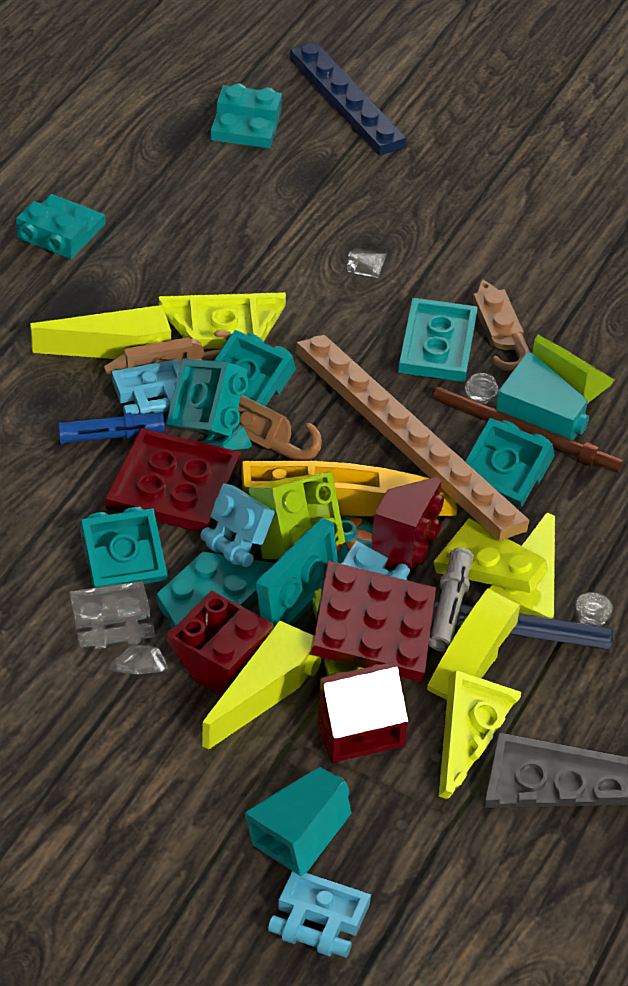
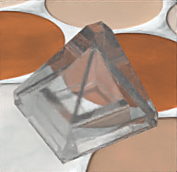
M355 248L349 252L347 271L379 278L386 254Z
M133 644L109 666L111 671L129 674L164 672L168 668L159 648Z

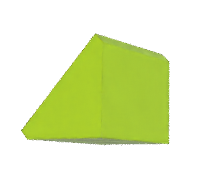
M537 335L535 338L533 354L588 400L587 404L612 385L613 378L566 349L540 335Z

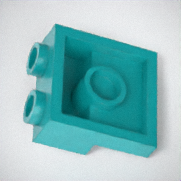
M239 83L232 86L223 85L217 101V113L211 129V140L271 149L281 115L282 93L275 92L272 88L268 87L261 90L249 89Z
M51 194L42 203L33 201L16 218L17 238L72 259L105 225V214Z
M234 330L214 360L229 362L247 369L246 377L248 378L249 386L242 395L264 406L268 404L274 394L280 395L296 370L293 356L288 350L281 346L271 347L265 344L257 335L249 332L244 334L237 330Z
M182 358L166 425L176 429L200 431L208 435L231 437L233 428H236L240 422L238 407L241 395L247 391L249 386L248 378L246 377L248 370L229 362Z
M490 418L465 462L510 503L522 507L535 483L539 485L554 458L553 444L540 434L533 433L531 435L519 430L515 424L509 421L502 420L500 422Z
M132 507L124 510L122 513L112 515L98 512L89 515L86 519H81V538L86 563L89 564L94 592L167 581L168 575L154 508L144 510L142 507Z

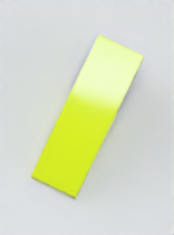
M487 588L450 643L427 685V690L447 700L449 676L456 670L482 678L498 657L499 647L517 625L520 604Z

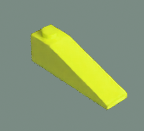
M163 305L30 323L32 352L41 354L116 359L124 354V349L171 340V329Z
M282 621L277 623L204 719L202 747L211 749L299 689L308 676L316 674L322 657L310 655L313 635Z

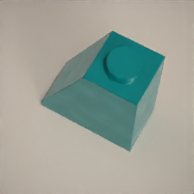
M530 352L525 354L498 392L496 410L571 440H574L577 434L582 435L589 422V416L586 415L588 400L536 355Z
M318 767L246 811L245 817L253 846L299 876L307 873L352 814L348 799L350 792L346 782L340 776H335L322 767Z

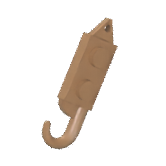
M482 280L478 292L473 293L472 304L478 307L477 315L490 346L504 350H515L518 356V360L515 362H504L498 356H493L492 358L497 367L513 372L525 354L530 352L523 337V329L505 289L498 290L485 280Z
M217 330L214 335L216 337H223L228 341L232 333L226 330ZM186 337L124 349V354L105 365L104 369L107 374L112 375L114 370L178 359L180 366L182 358L214 361L222 348L204 352L199 341Z
M241 395L238 407L240 413L238 426L244 427L251 441L267 449H272L293 461H310L317 456L321 449L322 439L320 432L314 425L306 423L305 427L312 435V443L309 448L300 449L289 443L291 425L287 417Z

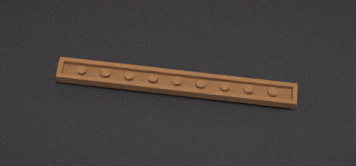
M314 336L313 338L297 342L296 354L425 474L430 478L442 479L441 488L498 541L527 532L529 519L327 336Z

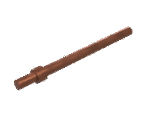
M437 387L434 392V400L489 421L490 418L500 422L506 420L515 424L523 432L531 435L533 433L540 434L546 437L553 444L554 448L579 457V462L589 466L596 464L616 473H620L623 468L624 460L601 452L600 447L588 442L581 444L441 387Z

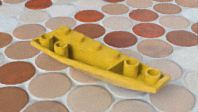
M241 461L242 491L250 495V487L280 479L332 471L340 516H374L388 489L429 479L396 470L351 463ZM441 488L440 494L444 495V503L438 516H457L456 501Z

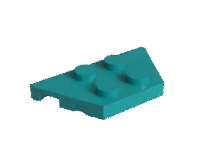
M202 552L157 593V605L163 615L170 619L172 629L211 590L247 609L258 598L256 582L259 577L267 572L275 563L253 560L250 566L244 567L232 564L222 554Z

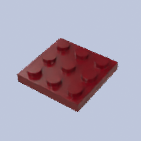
M141 428L105 499L106 509L122 513L124 510L132 507H142L144 510L154 508L157 522L202 532L204 528H211L214 519L210 516L215 500L223 483L231 484L241 463V452Z
M328 561L324 573L310 655L362 668L395 661L399 677L421 682L426 667L436 587Z

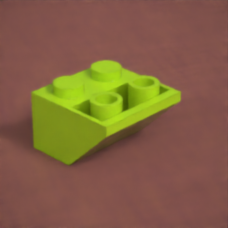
M332 471L280 479L249 488L251 497L275 511L263 545H260L262 559L279 560L282 554L294 546L302 538L303 534L311 529L321 518L334 522L336 545L345 543Z

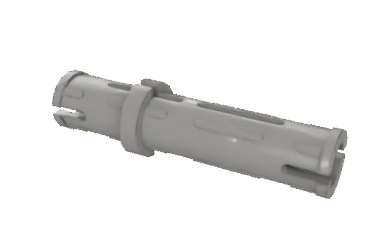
M454 548L453 551L451 550L447 571L440 580L442 591L429 637V646L437 651H446L452 642L463 595L469 591L470 581L468 580V575L474 555L465 548Z

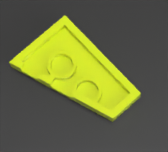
M470 518L433 561L436 573L445 574L451 550L453 551L454 548H465L474 555L468 580L531 593L548 571L545 558L509 539L498 541L481 524Z

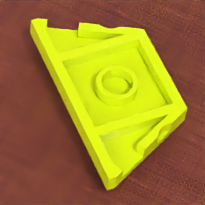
M286 292L159 296V305H163L167 319L183 338L190 337V339H196L201 343L203 349H220L224 347L227 340L223 337H216L214 333L217 330H226L231 333L234 330L244 334L248 332L253 333L264 342L286 306Z

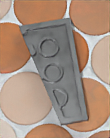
M499 733L485 808L628 805V757Z

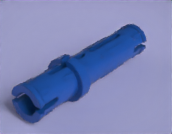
M129 412L124 413L123 417L58 422L61 444L126 437L127 440H134V436H138L141 428L165 434L163 412L134 416Z

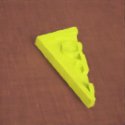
M546 513L522 547L546 559L547 573L531 593L492 585L489 589L520 604L519 613L554 618L555 516Z
M457 670L449 676L439 797L450 798L455 789L462 784L472 764L481 756L492 740L494 732L505 721V716L511 707L520 699V691Z

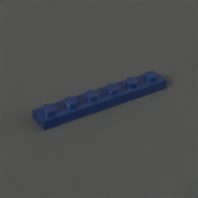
M317 42L291 49L290 60L379 156L405 148L406 137Z

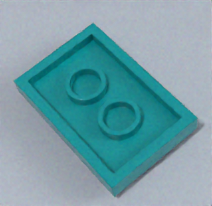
M412 298L398 373L465 382L478 307Z
M321 518L311 529L303 534L302 538L294 546L284 552L281 558L267 572L263 573L256 582L260 617L273 623V629L279 621L293 626L313 605L314 591L322 590L328 561L338 563L334 522Z

